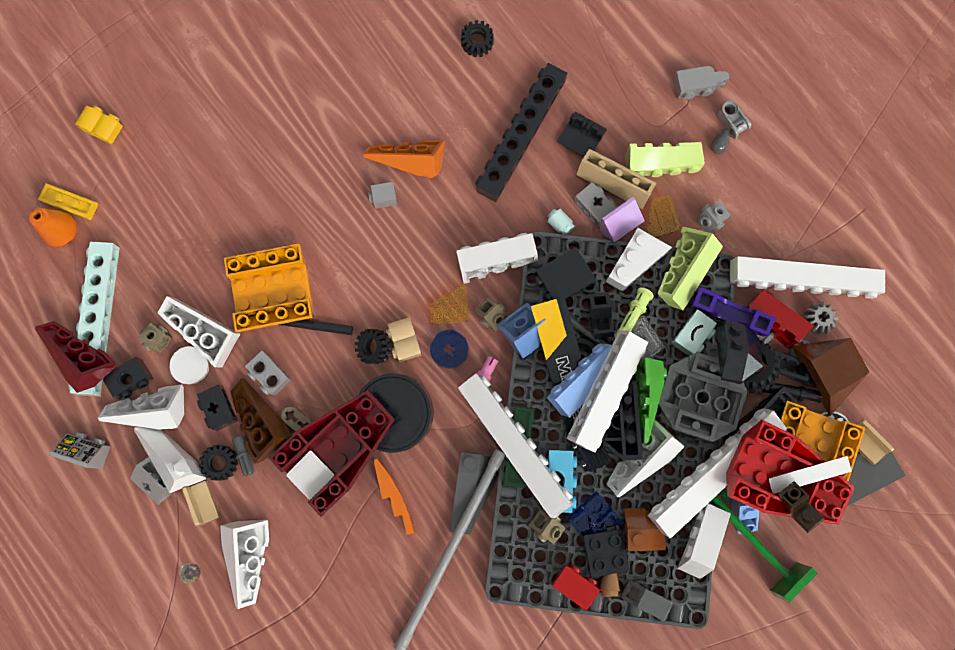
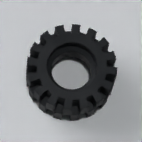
M475 20V24L472 21L469 22V26L466 24L461 31V45L464 51H468L470 56L473 53L474 57H477V54L483 57V53L487 55L488 50L491 51L494 43V33L492 28H489V24L484 25V21L478 24V20ZM474 34H481L484 37V41L480 44H475L471 42L470 38Z
M365 329V331L360 332L361 336L356 338L359 341L355 342V345H358V348H355V352H359L357 357L361 358L360 361L366 364L385 362L384 360L389 358L387 354H391L389 348H392V344L388 343L391 339L386 338L388 334L379 329ZM373 339L377 345L374 354L370 350V343Z
M213 445V447L206 448L207 451H203V457L199 459L201 461V464H199V467L202 468L201 473L205 474L206 478L214 481L227 480L228 477H232L234 475L232 473L236 472V465H238V462H236L237 455L234 454L235 451L223 445ZM217 455L223 456L226 460L225 467L219 471L215 470L212 466V460Z

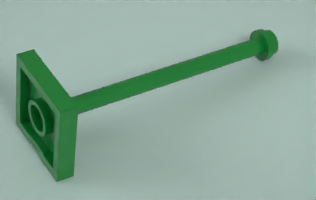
M717 495L710 501L717 508L731 513L729 521L781 574L782 578L770 589L774 596L790 603L818 574L813 567L798 562L788 571Z

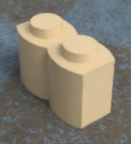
M410 317L388 324L389 329L386 330V333L388 334L387 337L393 340L394 347L391 348L394 359L398 358L399 362L422 356Z

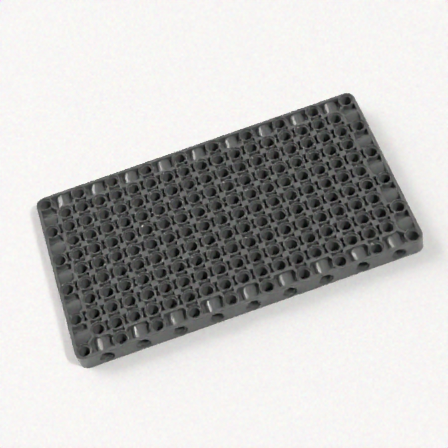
M538 231L532 232L534 240L540 241L541 245L536 247L538 261L523 266L519 308L526 303L531 306L544 303L543 298L546 292L543 287H539L536 282L529 283L526 278L529 276L536 277L535 272L537 269L548 264V261L555 260L570 251L569 245L575 244L586 264L594 266L595 271L592 273L596 278V282L592 285V290L585 289L570 298L572 306L567 307L569 315L578 322L583 319L589 322V327L587 328L593 332L590 327L589 309L583 308L582 302L588 301L589 294L605 292L603 286L609 285L612 288L609 297L612 306L611 319L615 336L619 330L618 325L622 324L627 315L620 311V306L624 305L630 310L629 304L636 298L637 290L639 288L650 290L654 297L646 306L648 315H640L631 332L648 342L646 352L640 361L644 358L663 361L664 367L668 370L670 365L688 357L683 352L681 359L675 357L674 351L679 349L671 343L676 337V331H680L696 311V309L690 306L698 288L703 287L733 302L735 284L730 283V261L734 257L729 254L719 253L704 276L708 285L700 283L685 309L680 310L668 306L658 295L663 281L662 274L669 271L671 266L669 262L671 257L675 256L677 248L672 247L665 256L647 270L651 274L650 279L645 278L642 274L627 287L630 289L631 294L625 295L621 290L606 282L610 274L605 272V267L614 269L629 242H613L612 240ZM611 248L615 251L616 255L611 256L606 250ZM721 262H725L728 265V269L722 268ZM658 311H665L667 317L661 318L658 314ZM678 312L685 315V321L678 318ZM702 312L703 314H705L706 316H708L710 319H712V320L715 321V322H717V321H723V320H721V319H718V318H716V317H713V316H711V315H708V314ZM639 326L645 328V335L638 333L637 328ZM573 328L576 338H584L591 341ZM657 329L664 330L665 337H659ZM715 332L709 340L705 339L703 342L705 347L700 353L719 359ZM615 337L601 339L612 345ZM540 342L539 347L525 359L519 358L518 353L513 350L507 407L512 411L513 415L515 406L540 411L541 417L533 419L532 428L538 430L539 435L538 438L532 440L537 446L535 448L536 452L546 458L545 454L548 450L572 451L567 440L568 435L562 415L559 413L560 420L557 422L550 419V413L558 411L547 398L554 386L547 361H540L537 358L538 353H544ZM578 346L582 358L590 355L588 349ZM656 347L663 350V356L656 355ZM542 371L545 374V379L537 380L535 373ZM635 374L632 375L630 381H635ZM521 388L524 391V395L516 397L513 394V390ZM540 390L543 393V398L536 400L532 395L533 391ZM698 393L697 400L700 403H704L705 396L702 393ZM658 407L655 419L668 429L670 425ZM549 431H555L558 434L556 441L548 439ZM676 431L674 437L684 445V448L666 464L672 467V474L666 475L664 473L665 466H663L621 497H617L610 488L603 486V479L605 477L610 478L617 463L622 462L621 459L606 449L609 457L614 461V466L607 468L604 465L588 472L587 469H582L578 461L581 458L579 453H575L574 456H577V467L573 468V476L577 477L576 488H573V496H576V509H572V513H568L569 520L566 523L559 522L565 527L563 532L566 533L567 540L564 543L556 541L555 544L548 540L545 543L538 540L535 536L537 532L528 526L538 511L544 508L533 493L530 498H524L521 495L522 489L528 487L525 481L523 488L503 485L504 467L507 463V456L505 455L499 469L485 587L487 599L493 603L694 629L705 627L709 618L712 571L700 581H697L695 576L684 571L681 578L677 579L675 576V571L681 561V558L677 556V550L680 547H683L685 550L690 538V532L697 521L695 519L696 515L683 526L687 530L684 538H681L678 532L671 538L665 536L666 550L662 556L657 554V550L644 551L643 553L626 550L630 571L617 573L618 581L622 583L618 597L602 596V591H600L586 611L579 605L577 607L571 606V599L555 589L551 583L553 582V575L559 573L564 564L568 567L571 564L581 570L579 575L585 579L589 576L593 580L596 578L602 580V576H590L585 545L579 546L577 544V537L579 535L620 530L618 524L624 519V510L621 509L620 504L624 499L629 501V508H640L643 502H647L649 504L648 512L651 513L655 505L660 504L666 499V495L662 492V487L667 484L671 491L678 488L682 480L686 478L684 469L689 467L693 474L698 465L707 461L705 457L707 450L713 452L722 447L723 437L714 442H709L697 437L692 439L687 434ZM688 447L693 450L692 458H688L685 454ZM556 472L561 479L559 483L562 486L563 478L558 472ZM586 474L590 475L593 479L592 484L589 486L583 483V477ZM645 482L651 485L649 493H645L642 489V485ZM584 494L589 495L591 499L590 504L587 506L581 503V497ZM603 497H608L610 500V505L607 508L601 506V499ZM503 504L510 507V513L507 516L499 513V508ZM522 507H527L530 510V515L527 518H521L519 515V510ZM583 514L587 515L589 519L585 526H581L579 523V517ZM601 517H606L608 520V525L605 528L599 526L598 522ZM520 527H525L528 531L525 538L517 536V530ZM498 545H503L506 548V552L502 556H498L494 552L495 547ZM519 547L525 549V556L523 558H516L514 555L515 550ZM538 550L545 552V558L542 561H537L534 558V554ZM561 552L564 554L565 559L562 563L558 564L555 562L554 557L557 553ZM578 555H582L585 560L581 566H576L574 563L575 557ZM642 563L644 570L637 574L635 572V565ZM661 565L664 572L662 575L656 576L655 568ZM515 568L523 570V576L519 579L512 576V571ZM535 571H541L543 573L542 579L534 581L532 574ZM629 580L640 583L651 591L656 586L662 588L660 595L674 602L665 621L652 617V615L621 598ZM493 586H498L501 589V593L497 597L492 596L489 592ZM680 588L682 591L681 597L674 599L673 592ZM534 591L541 594L537 602L530 600V594ZM613 602L620 603V609L617 612L611 611V604ZM695 612L700 614V619L697 622L692 621V615Z

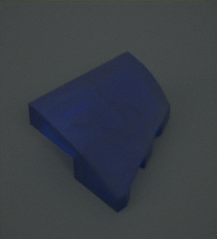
M597 491L567 517L582 536L591 535L595 531L602 532L607 530L608 527L622 526L624 524V521Z

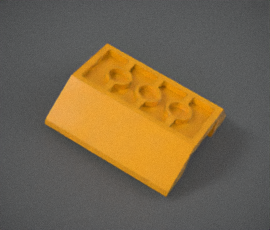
M300 244L224 258L226 276L231 280L236 313L232 314L236 333L313 318V301L308 272Z
M786 401L780 419L786 426V431L797 436L825 462L848 456L852 470L865 427L847 421H838L806 410L807 407ZM851 472L841 474L849 482Z

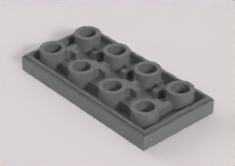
M860 452L857 453L849 483L855 489L848 505L905 476L892 452L886 454L875 465H871Z

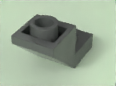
M629 580L621 597L638 609L662 621L666 620L674 603L633 580Z

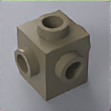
M489 297L475 309L481 318L479 322L486 329L490 327L492 330L497 331L498 327L496 325L507 318V315L504 313L506 311L504 306L499 302L496 303Z
M152 323L146 325L138 337L143 342L141 345L150 352L154 350L159 353L172 340L164 326L161 324L156 326Z
M541 509L528 525L537 532L535 536L544 543L548 540L555 544L565 530V527L559 523L561 521L559 517L550 518Z

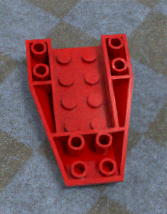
M760 420L742 436L727 469V496L763 513L791 517L778 493H772L769 478L825 463V461L797 436L764 420ZM841 475L800 486L810 496L809 503L824 517L823 523L839 525L855 487Z

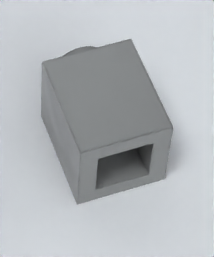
M393 182L371 185L372 192H368L370 203H374L375 209L397 205Z

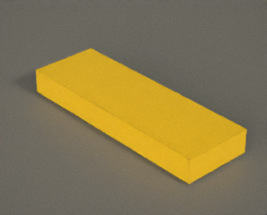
M45 183L38 198L40 202L90 221L99 205L95 201Z

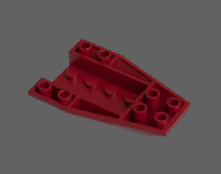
M367 390L297 430L269 459L281 472L288 473L309 451H312L334 474V477L308 501L309 505L322 517L352 488L395 419L374 395Z

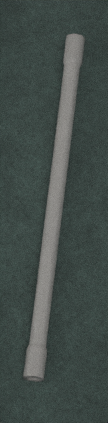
M495 449L471 500L404 630H402L396 641L394 649H407L428 603L490 482L505 457V453L499 449Z

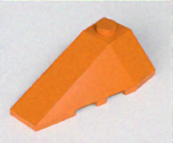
M444 140L420 141L421 144L417 145L403 142L402 145L394 147L392 144L369 146L363 153V157L417 176L433 178L442 169L445 143Z

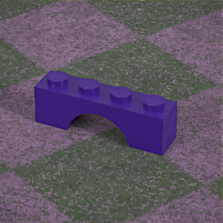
M703 287L698 288L690 306L723 321L745 325L754 334L762 337L769 336L776 317L759 310L733 303L723 298L720 294Z

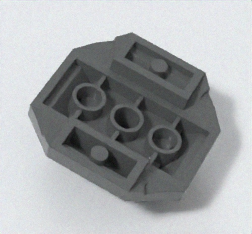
M696 352L668 367L658 407L673 430L714 442L736 430L747 389L744 383L736 384L721 380L719 359ZM698 393H702L705 396L704 403H700L697 400Z

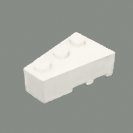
M637 228L606 282L624 291L658 260L665 256L672 247Z
M707 504L696 514L695 519L697 521L690 532L689 541L677 569L699 579L714 570L731 513Z

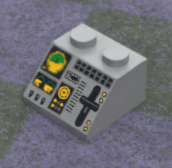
M75 432V434H66L52 449L49 456L86 468L103 469L111 446L105 445V440L98 438L90 440L87 439L86 434Z

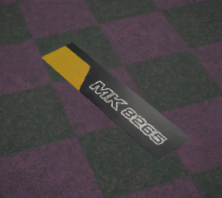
M565 297L531 306L536 324L546 319L537 329L554 387L561 384L565 380V376L569 372L574 371L582 360ZM582 406L571 417L562 415L567 435H569Z

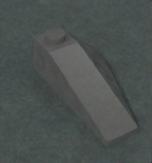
M461 452L450 532L455 531L491 457ZM498 470L496 471L492 481L490 482L464 534L470 535L475 525V522L497 480Z

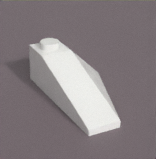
M183 385L166 386L159 388L157 393L148 395L147 392L143 393L141 397L132 401L127 398L108 404L100 413L98 420L159 430L178 428L184 416Z
M655 419L649 442L642 444L643 460H622V462L617 463L607 485L617 497H621L669 463L684 448V445Z

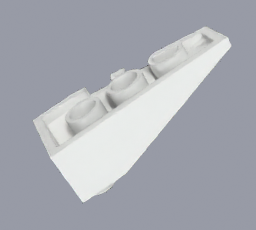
M145 427L134 428L136 435L169 493L206 479L205 474L201 473L202 469L199 467V463L163 430Z
M268 520L236 521L220 525L221 544L235 606L237 609L255 604L261 581L259 577L261 565H264L265 558H263L265 546L268 547L269 543Z

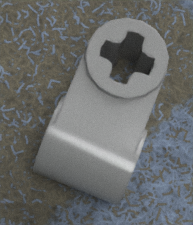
M726 101L718 110L717 117L724 127L730 131V137L735 139L744 130L751 129L749 119L743 114L736 102ZM725 109H728L731 114H727Z

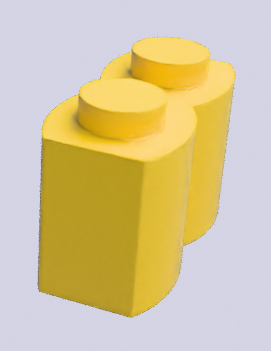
M86 105L75 125L86 133L112 145L123 127L119 123L120 119L112 114L108 116L103 114L104 111L96 106L89 107Z

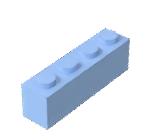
M601 343L595 346L592 353L582 359L578 364L579 366L574 371L569 372L561 384L552 388L551 394L547 398L561 415L571 417L584 404L612 345Z

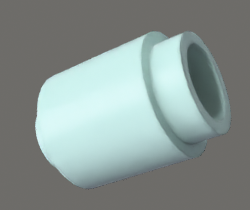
M554 209L547 216L549 218L547 222L558 234L568 235L575 227L573 221L562 209Z

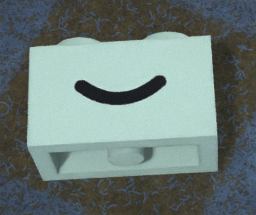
M697 309L671 344L688 356L696 352L700 353L705 347L703 345L705 339L709 340L716 332L713 328L717 323Z

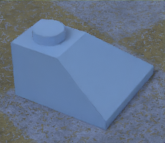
M526 303L496 326L514 350L522 358H525L539 347L541 340L537 328L546 319L536 324L531 305Z

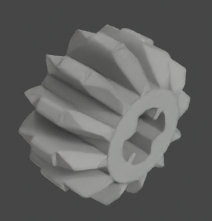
M820 302L818 305L813 303L811 308L805 310L808 315H805L803 318L814 325L810 332L817 331L818 335L823 334V332L827 334L837 326L834 322L838 321L839 318L833 315L837 310L831 311V304L825 306L824 302Z

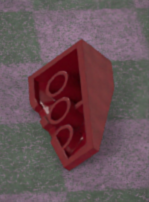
M55 321L38 325L35 328L65 380L76 393L95 387L116 366V363L105 351L100 348L96 350L89 345L87 340L81 341L73 336L72 331Z

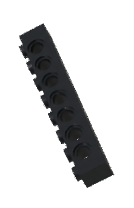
M550 63L547 64L545 69L541 68L537 77L539 78L537 83L531 85L529 97L524 98L520 105L521 111L519 114L515 113L511 121V128H507L502 138L504 140L501 145L497 144L493 152L495 156L492 160L489 159L487 161L484 175L478 177L475 183L477 185V193L497 202L566 82L567 72ZM549 84L551 87L545 88L543 85ZM535 99H540V100H542L543 102H542V103H536L534 100H535ZM532 114L534 117L528 119L525 115ZM518 129H522L525 131V133L518 134L516 131ZM513 144L517 148L511 150L507 146ZM500 160H506L508 163L506 165H500L498 162ZM496 175L499 179L492 181L489 177Z

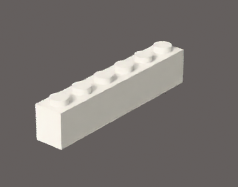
M619 330L567 437L568 440L592 452H596L597 448L600 447L602 437L609 428L615 411L619 408V402L628 389L630 379L635 374L637 365L646 352L647 341L630 331Z

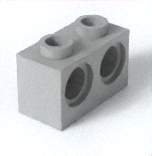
M264 351L258 353L245 365L248 369L247 375L253 381L257 379L260 382L261 386L259 387L266 395L269 393L273 396L277 395L292 381ZM260 363H264V370L258 373L257 366ZM277 377V384L271 387L269 384L270 379Z

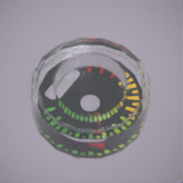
M195 563L183 565L179 570L180 580L187 584L197 581L201 573L199 566Z

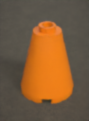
M35 208L29 214L30 223L42 241L49 246L55 248L64 247L68 242L73 241L77 234V223L67 212Z

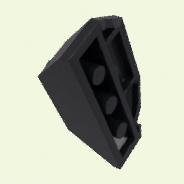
M717 321L716 335L720 378L723 381L742 384L763 367L759 337L745 325L729 321Z
M630 381L627 391L619 402V408L615 411L611 424L602 437L601 445L621 460H643L637 381Z

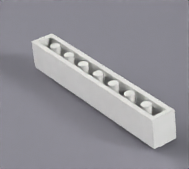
M738 256L730 261V283L737 284L738 287L755 285V288L758 289L774 287V290H786V288H789L793 292L811 290L813 294L829 292V295H841V293H845L848 297L865 295V298L872 299L877 298V295L885 293V270Z
M476 373L459 386L458 389L549 517L556 518L574 504L571 500L573 495L566 487L563 488L560 485L559 481L561 479L554 470L552 472L549 470L547 459L542 454L539 455L536 452L535 448L537 446L533 440L525 437L523 434L525 429L519 422L515 423L512 419L514 416L512 411L507 406L504 408L501 404L502 398L496 391L493 392L489 387L491 385L490 381L485 376L482 377Z
M763 408L755 412L754 417L749 422L741 425L739 431L734 436L727 438L725 444L720 449L713 451L706 462L698 465L692 475L684 478L678 488L669 492L664 501L652 508V512L647 516L662 534L669 538L673 537L727 486L726 472L742 436L760 420H764L785 431L787 430L773 410Z

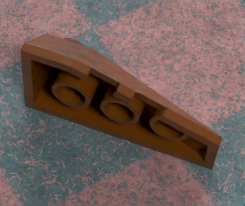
M241 378L231 390V395L236 413L240 414L242 422L240 429L244 431L247 440L244 442L245 448L253 462L258 464L269 458L292 434L285 422L250 384Z

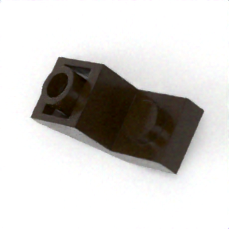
M795 481L778 493L791 517L807 533L824 521V517L809 503L810 496Z

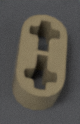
M294 407L285 408L281 414L282 420L294 431L302 428L299 425L300 422L306 425L312 422ZM294 411V417L298 420L296 422L292 419L287 420L288 412L292 413Z

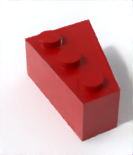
M764 290L757 294L746 306L747 308L759 310L776 317L770 332L775 334L774 338L786 349L798 344L814 327L813 324L781 303L771 293Z

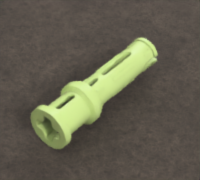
M639 288L637 290V296L630 302V310L619 330L632 331L640 315L646 312L648 302L654 297L650 290L646 288Z

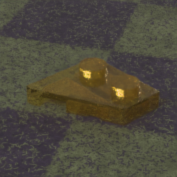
M666 195L652 199L646 233L658 238L681 231L682 229L671 196Z
M466 284L459 286L429 305L431 325L469 321Z

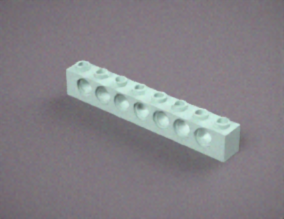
M90 242L86 251L88 260L87 266L84 268L85 282L81 289L83 297L82 303L79 305L80 319L76 326L77 338L81 341L84 339L88 341L89 335L93 333L94 337L91 341H88L89 345L96 350L100 348L106 352L120 248L113 243ZM103 259V264L98 267L99 261ZM101 278L100 283L96 285V280ZM98 296V301L93 304L94 298ZM96 315L95 321L91 323V317ZM103 380L95 387L76 393L69 385L70 393L85 396H101Z

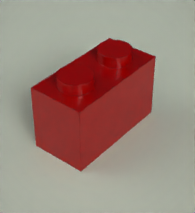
M564 564L551 585L587 611L600 592V589L596 587L598 583L589 576L586 579L579 575L581 570L571 564L568 567Z

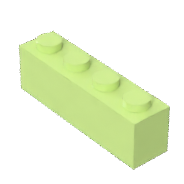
M701 142L678 143L675 146H672L670 143H662L658 147H653L652 143H645L643 147H637V144H630L624 157L626 168L642 176L651 175L652 177H660L668 173L670 175H678L686 171L688 173H696L705 164Z
M683 227L681 230L683 235L675 246L677 251L675 256L671 257L669 262L671 265L670 269L665 273L658 291V295L668 306L680 310L685 309L723 247L713 233Z

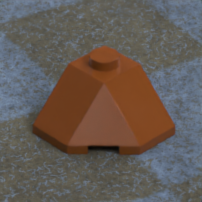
M624 508V541L626 550H666L665 535L660 532L647 516L650 513L645 508Z

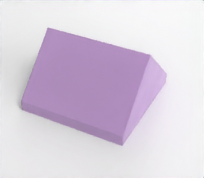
M633 197L603 217L599 232L613 242H616L643 223L645 220L636 200Z

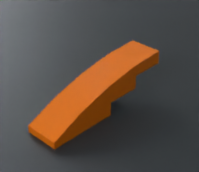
M379 459L373 460L382 499L390 498L394 517L402 515L406 535L415 533L410 511L396 482Z

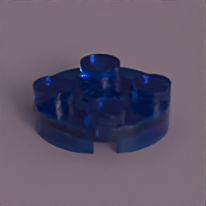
M444 330L433 339L430 345V353L438 366L453 369L466 361L469 347L463 335L454 330ZM450 344L451 347H455V351H452L453 354L444 352V348H447L446 345Z

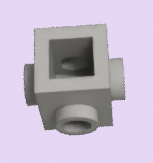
M718 201L712 206L707 204L700 210L701 214L696 220L705 232H710L713 229L718 231L725 225L723 222L731 214Z

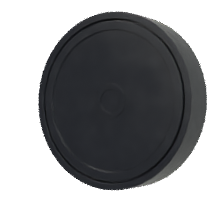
M386 374L374 378L363 387L359 395L369 390L395 419L378 445L377 450L387 453L402 452L417 446L424 440L433 423L434 409L431 397L423 385L405 375Z

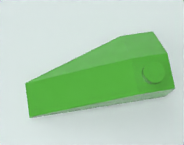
M651 358L641 360L635 372L642 444L649 442L665 382L664 379L667 376V370L664 367L663 361Z

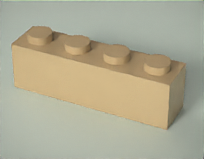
M591 149L588 150L582 159L576 174L625 201L633 197L641 209L644 208L656 185L655 182Z

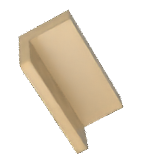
M865 419L856 424L865 427L858 451L871 465H875L886 454L894 450Z
M208 481L182 488L196 526L204 525L221 517Z

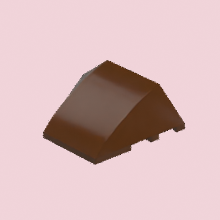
M851 338L791 346L800 364H805L822 397L819 399L829 416L835 412L869 373Z

